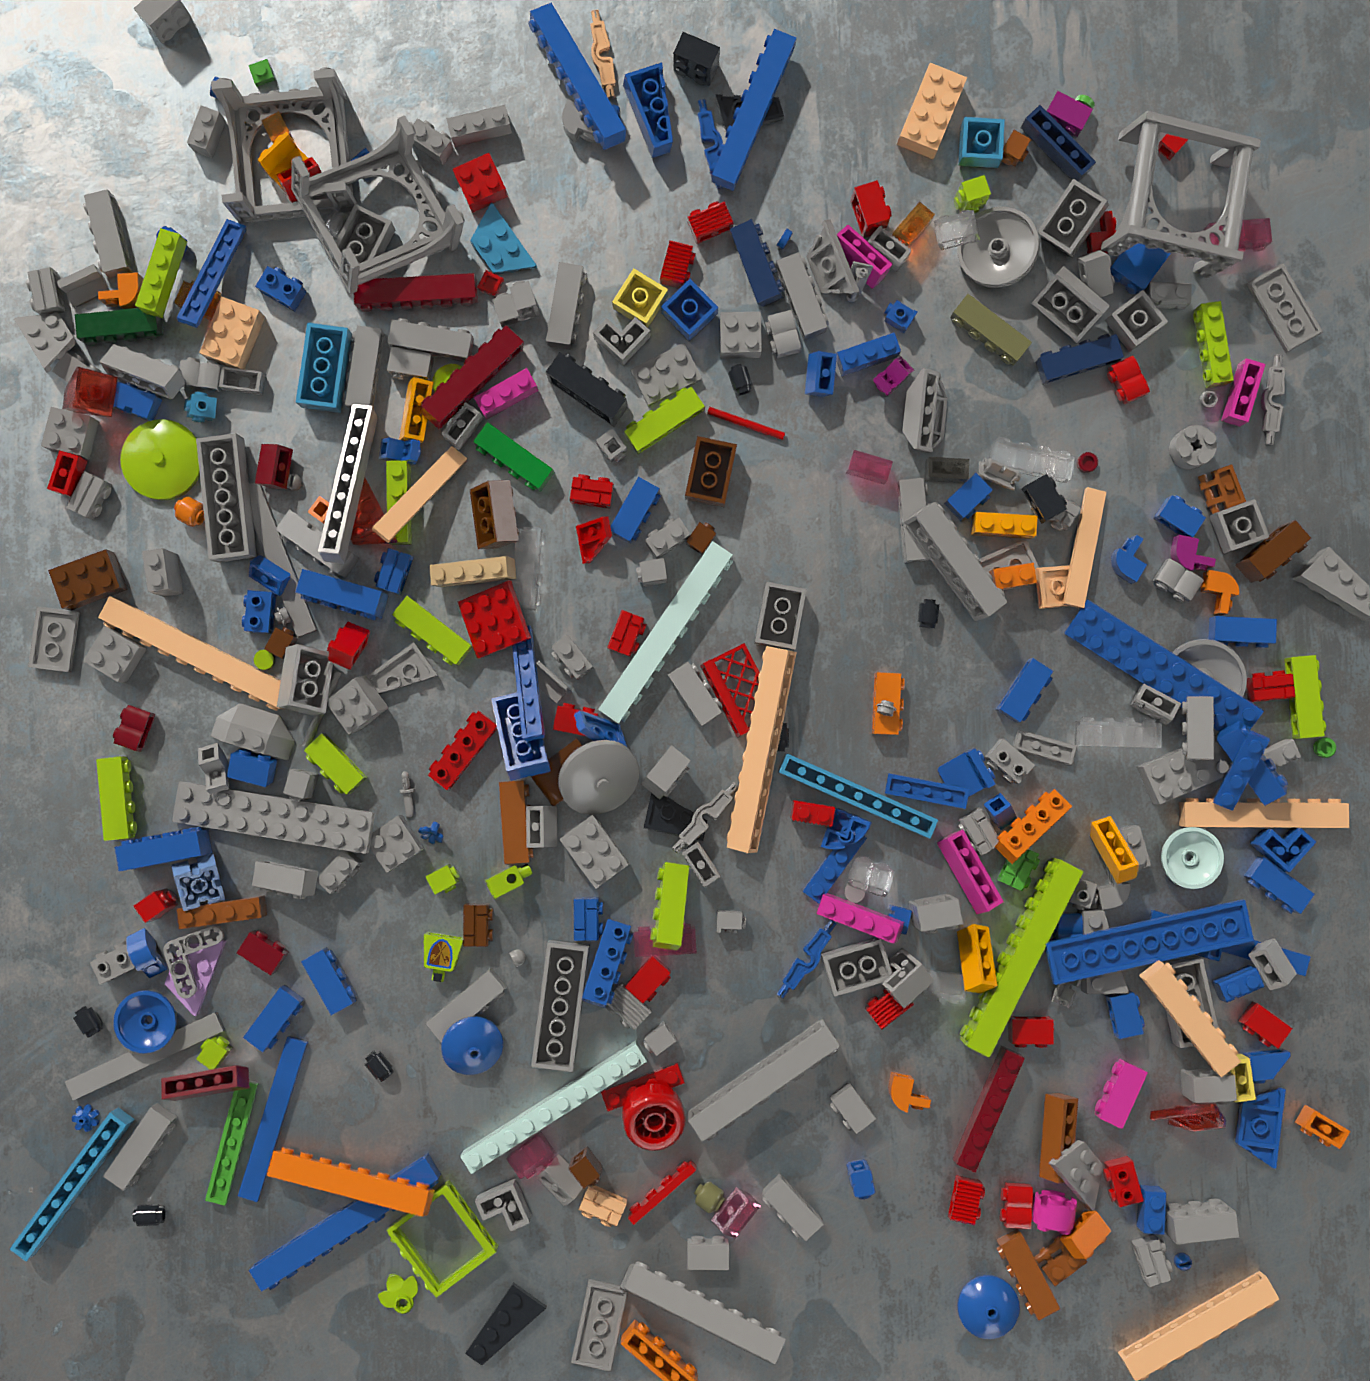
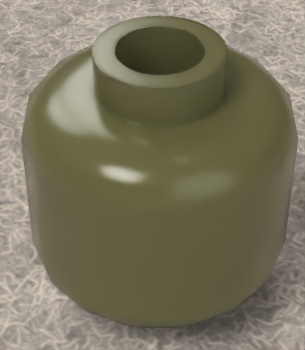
M707 1182L705 1185L700 1184L694 1192L697 1196L695 1204L709 1214L714 1211L717 1213L726 1200L724 1198V1191L712 1182Z

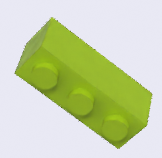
M321 733L304 750L308 754L306 758L313 765L317 764L321 768L320 773L328 780L331 778L335 783V789L341 794H351L368 778L327 734Z

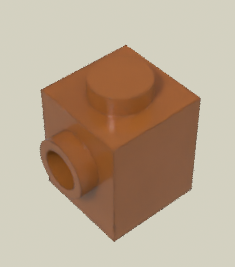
M1014 129L1003 147L1002 162L1016 167L1019 161L1023 163L1029 152L1026 148L1031 139Z

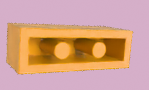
M413 377L408 382L399 440L407 441L414 439L420 441V444L424 441L427 418L421 414V403L427 396L431 397L432 381Z
M976 512L972 515L971 536L1032 539L1037 534L1036 515Z
M1111 816L1091 822L1090 837L1116 883L1120 884L1137 878L1139 864Z
M972 924L957 931L965 991L981 994L997 987L989 927Z

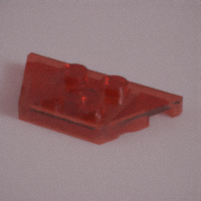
M364 477L350 540L353 545L397 543L396 536L387 543L372 530V527L384 516V513L368 481Z
M1214 1102L1206 1104L1192 1103L1190 1106L1176 1105L1174 1108L1150 1111L1151 1120L1168 1119V1125L1192 1132L1226 1128V1118Z

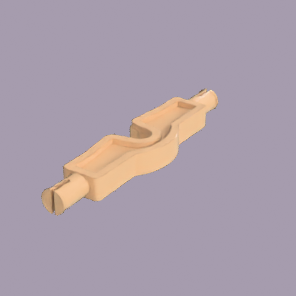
M592 10L593 23L590 24L593 38L591 48L592 61L599 70L602 88L606 89L607 97L611 100V96L612 99H615L613 87L616 86L613 58L600 56L601 53L610 50V43L604 21L600 20L599 10H595L596 17L594 10Z

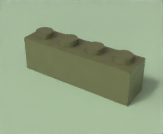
M969 293L950 317L957 327H963L968 331L970 337L975 340L979 339L984 343L987 350L996 352L1001 356L1000 359L1008 365L1014 366L1032 343Z

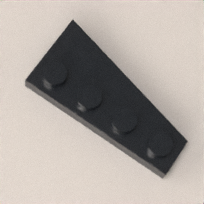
M513 1282L465 1354L482 1366L539 1316L547 1306Z

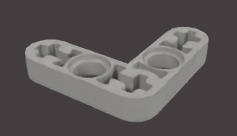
M211 926L171 940L165 944L163 949L176 991L180 997L190 998L197 992V983L187 954L220 943L224 938V931L221 927ZM211 930L219 932V936L216 937L217 941L211 938L205 940L207 945H204L202 932L204 936L210 935L212 933ZM195 936L199 939L200 944L197 948L189 946L188 941L190 937ZM171 944L179 947V950L176 951L177 957L182 956L183 959L177 960L172 963L171 959H175L176 957L173 952H169V949L172 948ZM178 963H183L186 966V972L183 975L175 972V966ZM189 975L190 979L185 980L186 984L192 986V989L189 991L190 994L182 991V988L185 987L184 981H178V979L184 978Z

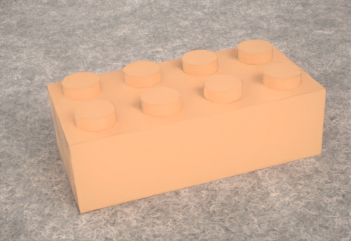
M930 63L897 145L934 160L967 77Z

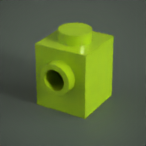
M448 864L425 877L434 894L443 890L446 894L456 888L455 884L459 882L458 877L460 875L455 866L451 867Z
M215 1036L212 1039L207 1038L201 1045L200 1049L202 1051L196 1060L209 1070L217 1069L233 1047L229 1045V1041L224 1037Z

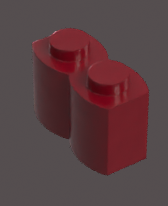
M127 705L120 714V719H122L120 726L114 730L113 743L141 752L153 725L155 713Z

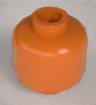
M185 497L176 502L174 510L177 520L191 527L203 523L205 520L203 503L191 497Z

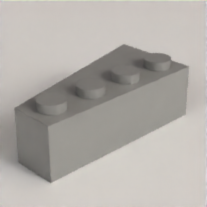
M291 510L287 512L275 529L281 533L279 535L281 539L287 543L292 541L297 544L295 547L297 550L305 555L308 552L314 556L312 558L314 562L320 566L325 564L330 568L328 571L338 578L340 575L346 578L360 559L348 550L345 564L324 562L318 552L322 532Z
M1330 547L1320 550L1292 578L1297 582L1305 584L1312 591L1325 596L1327 600L1340 605L1341 608L1363 621L1370 620V586Z
M1098 908L1077 909L1078 913H1082L1083 934L1109 929L1104 910ZM1122 970L1084 978L1081 981V991L1086 994L1129 993Z

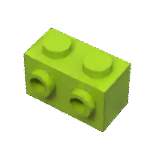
M985 175L961 182L954 198L955 208L959 209L961 215H973L979 209L984 208L991 195Z

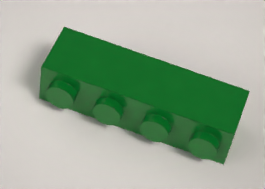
M488 422L473 441L477 446L475 450L483 456H486V454L493 458L492 462L500 468L502 466L508 468V473L515 479L522 478L526 481L524 485L532 491L537 489L541 492L555 473L550 466Z

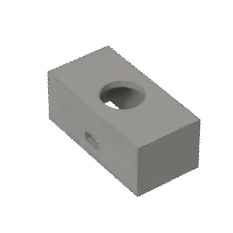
M221 367L219 387L226 391L263 395L266 375L259 371ZM242 377H247L250 380V385L247 388L239 386V380Z

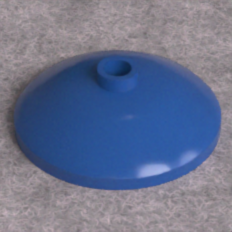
M149 990L138 991L127 996L118 1005L113 1021L114 1031L118 1040L127 1049L137 1053H151L164 1047L173 1037L177 1024L176 1013L171 1002L160 993ZM148 1016L152 1017V1023L147 1021Z
M467 1017L457 1021L446 1031L441 1043L442 1056L447 1066L463 1075H476L487 1071L496 1064L503 1051V1038L499 1028L490 1020L482 1017Z
M984 1275L972 1279L964 1286L958 1298L957 1309L962 1324L971 1334L983 1339H996L1007 1334L1015 1326L1019 1317L1020 1304L1016 1292L1008 1282L997 1276ZM990 1309L995 1310V1312L992 1315L988 1314V1311Z

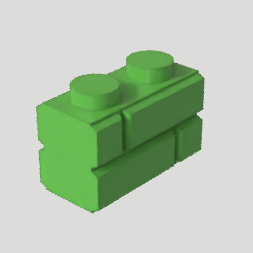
M1028 849L1013 864L1006 859L997 880L1020 891H1023L1024 888L1027 889L1031 882V877H1029L1032 869L1036 870L1039 865V854Z

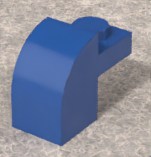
M390 437L381 439L379 459L385 461H407L410 465L417 464L421 454L420 441L414 439L402 441Z
M1138 535L1131 537V539L1128 537L1122 545L1124 550L1121 548L1114 550L1111 557V565L1114 572L1130 584L1138 581L1147 564L1134 557L1143 541V538Z
M146 928L126 937L128 955L137 971L142 970L150 979L168 970L167 963L156 951V940Z

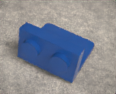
M975 748L967 750L937 769L945 784L970 788L968 797L996 784L994 782L996 777L990 768L987 769L983 763L985 758L980 750L977 751Z

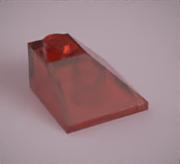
M76 367L65 388L62 409L80 414L112 417L118 377Z

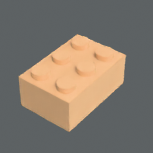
M221 296L199 353L208 360L217 361L219 364L230 368L245 370L265 316L255 308Z

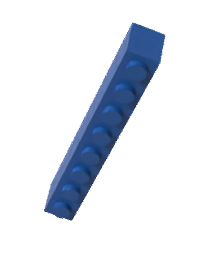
M552 2L531 10L530 20L528 21L532 33H536L540 47L546 50L548 61L550 64H554L558 78L564 81L568 95H572L574 98L576 109L582 112L586 126L588 128L591 127L596 143H600L603 150L624 142L626 138L625 126Z
M777 29L773 30L772 35L767 36L764 47H766L764 54L760 53L756 62L758 68L756 72L752 71L748 81L750 83L749 89H745L742 94L741 101L743 103L740 108L737 107L733 116L735 122L733 126L729 125L725 135L727 138L725 145L721 144L717 155L720 157L717 163L713 162L710 169L712 183L734 191L795 49L796 37Z

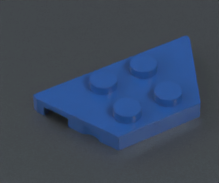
M1281 1087L1256 1095V1100L1240 1102L1235 1143L1274 1169L1277 1168L1286 1089Z

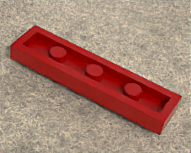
M678 1062L602 1090L601 1095L607 1111L622 1107L629 1094L642 1085L658 1083L673 1088L684 1084L685 1081Z
M691 1159L688 1162L683 1161L676 1168L677 1172L672 1176L670 1174L667 1175L660 1182L661 1186L656 1190L652 1188L645 1195L646 1199L641 1203L636 1202L629 1209L628 1219L633 1225L696 1171V1164Z

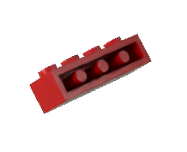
M481 711L471 713L466 720L468 722L464 729L460 728L454 735L456 740L452 745H446L441 752L443 755L439 761L435 760L428 769L430 770L428 776L446 790H450L498 729L497 723Z

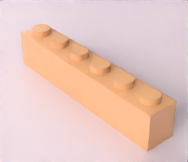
M1158 960L1139 976L1213 1071L1220 1077H1223L1241 1063L1236 1056L1239 1052L1231 1043L1228 1045L1225 1042L1226 1036L1218 1027L1214 1028L1211 1024L1213 1022L1211 1016L1206 1011L1202 1012L1199 1006L1201 1004L1193 995L1189 996L1186 992L1188 987L1181 979L1177 980L1174 974L1176 972L1169 963L1164 964Z

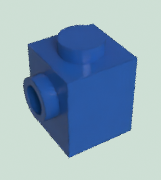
M1001 793L984 803L990 819L1000 830L1017 819L1012 805Z

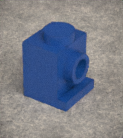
M896 300L894 304L890 302L884 313L887 316L884 321L905 333L918 311L912 310ZM899 311L903 316H898L896 312Z
M889 904V909L892 910V913H888V916L905 922L901 934L907 935L912 911Z

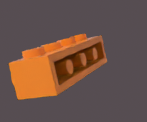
M1055 789L1050 793L1046 791L1038 799L1040 803L1036 807L1032 804L1024 812L1026 816L1023 819L1018 817L1010 825L1012 829L1009 832L1004 830L996 838L998 843L994 847L1011 864L1019 859L1071 809L1072 805Z
M634 1320L622 1334L621 1345L663 1381H698L697 1369L691 1363L686 1364L676 1350H670L665 1346L666 1343L658 1335L655 1337L650 1333V1329L645 1323H639Z

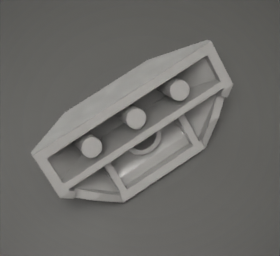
M926 368L920 371L906 392L903 433L914 449L932 453L944 436L947 395L941 381L940 372Z
M242 703L219 715L216 718L211 737L223 742L289 760L295 743L280 715Z

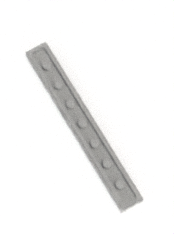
M252 482L249 484L253 525L266 558L291 574L281 597L296 636L300 638L317 631V627L307 602L300 598V594L295 592L298 578L284 542L279 537L280 532L275 530L277 524L261 485Z
M214 1012L175 1030L171 1040L155 1052L137 1053L130 1051L65 1081L72 1100L78 1099L223 1032L225 1028L218 1013Z

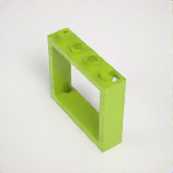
M450 1180L434 1191L432 1202L443 1194L484 1250L440 1282L400 1228L401 1225L415 1215L405 1213L387 1229L388 1235L391 1237L390 1241L398 1245L401 1249V1256L406 1261L409 1260L415 1275L423 1279L426 1290H430L436 1298L491 1257L498 1249L495 1240Z

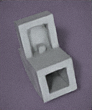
M567 98L562 112V121L566 135L574 142H577L579 135L586 141H595L591 127L588 128L586 126L582 112L576 109L574 100Z
M215 743L198 748L199 766L205 773L206 791L209 794L229 789V777H227L229 764L219 744Z
M1105 865L1109 885L1097 887L1095 891L1098 893L1096 905L1101 910L1122 905L1128 899L1131 891L1130 883H1116L1107 865Z

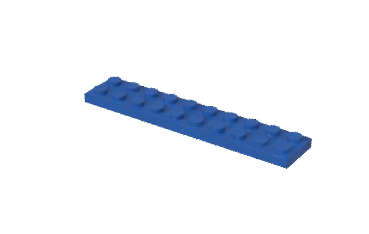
M1089 599L1085 601V607L1078 611L1064 634L1141 683L1180 702L1181 708L1182 702H1186L1187 696L1213 697L1214 729L1218 732L1238 721L1243 726L1247 725L1251 730L1264 712L1260 707Z
M1241 899L1045 943L1052 982L1054 985L1152 964L1158 960L1165 961L1254 941L1246 901Z

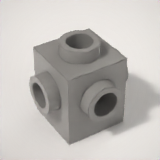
M1080 879L1069 902L1073 903L1072 907L1085 910V907L1091 908V904L1095 905L1098 898V893L1095 892L1097 884ZM1081 892H1086V895L1083 898H1080L1079 894Z

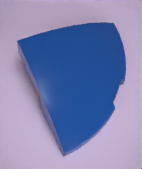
M836 808L833 825L826 829L821 847L836 850L846 848L854 842L857 843L868 832L872 822Z

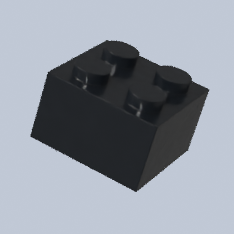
M682 32L673 53V71L681 77L687 76L694 79L700 85L706 84L710 86L719 66L720 47Z

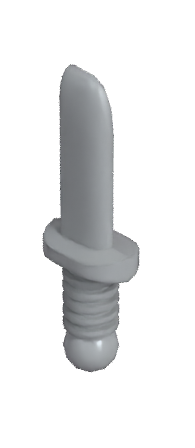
M403 772L401 774L403 790H400V794L404 796L406 818H412L414 815L412 793L415 792V788L411 789L409 773Z

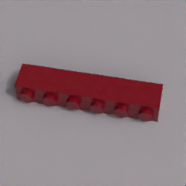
M474 273L378 278L358 285L357 292H354V304L357 309L363 312H370L376 308L389 311L394 307L408 310L412 309L413 306L432 308L433 305L452 307L453 304L471 306L473 303H478L477 279Z
M505 326L502 330H496L488 343L484 342L474 356L470 355L465 360L462 368L455 369L446 383L442 382L435 390L436 392L431 397L427 396L422 401L421 414L440 430L459 409H462L461 406H464V403H468L523 350L524 341L508 326Z
M1001 1045L952 1158L957 1165L974 1173L978 1169L1025 1060L1020 1053Z

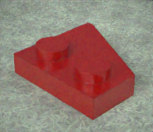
M608 516L576 526L582 563H591L612 537Z

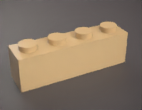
M503 556L430 565L431 585L449 587L516 579L515 559Z

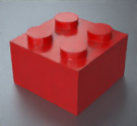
M489 152L452 169L472 213L508 197L506 188Z
M878 180L854 187L850 200L863 238L872 236L879 226L886 230L890 217H892L890 206L886 205L884 201V188L879 185Z

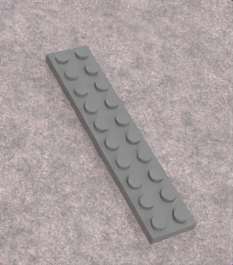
M179 781L172 822L369 854L375 813L232 789L209 794L206 791V785Z

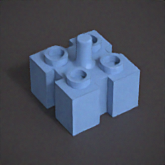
M213 853L197 857V862L189 864L188 860L171 864L183 911L200 907L199 902L208 900V904L225 900Z

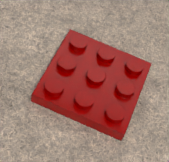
M511 580L458 601L477 659L531 638Z

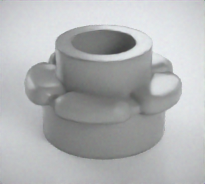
M277 608V612L274 613L278 625L283 624V626H286L285 624L291 622L286 608Z
M882 700L881 703L877 704V713L893 716L894 711L897 709L893 707L894 703Z

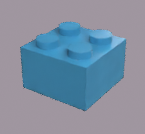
M964 117L960 126L958 166L998 168L1003 159L1005 119Z

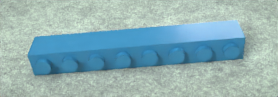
M785 754L778 773L926 838H931L937 825L938 819L790 754Z
M119 1107L108 1114L11 1246L10 1250L24 1261H28L39 1251L133 1123L134 1118Z

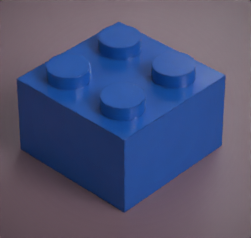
M689 279L661 306V313L690 342L718 315L719 307Z

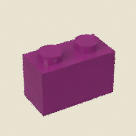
M1060 91L1056 92L1047 109V112L1067 133L1075 137L1079 136L1093 111L1092 108Z

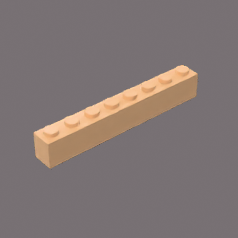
M1186 798V802H1179V826L1349 828V803H1341V799H1328V803H1321V799H1308V803H1300V799L1288 798L1287 802H1280L1278 798L1264 806L1259 798H1247V802H1239L1238 800L1233 811L1213 803L1214 798H1206V802H1198V798Z
M1258 1271L1122 1349L1118 1354L1135 1381L1145 1380L1149 1377V1374L1156 1370L1164 1369L1171 1361L1183 1358L1185 1353L1192 1349H1199L1206 1341L1218 1338L1222 1332L1237 1327L1239 1322L1246 1318H1253L1258 1311L1272 1307L1279 1300V1297L1269 1279L1261 1271Z

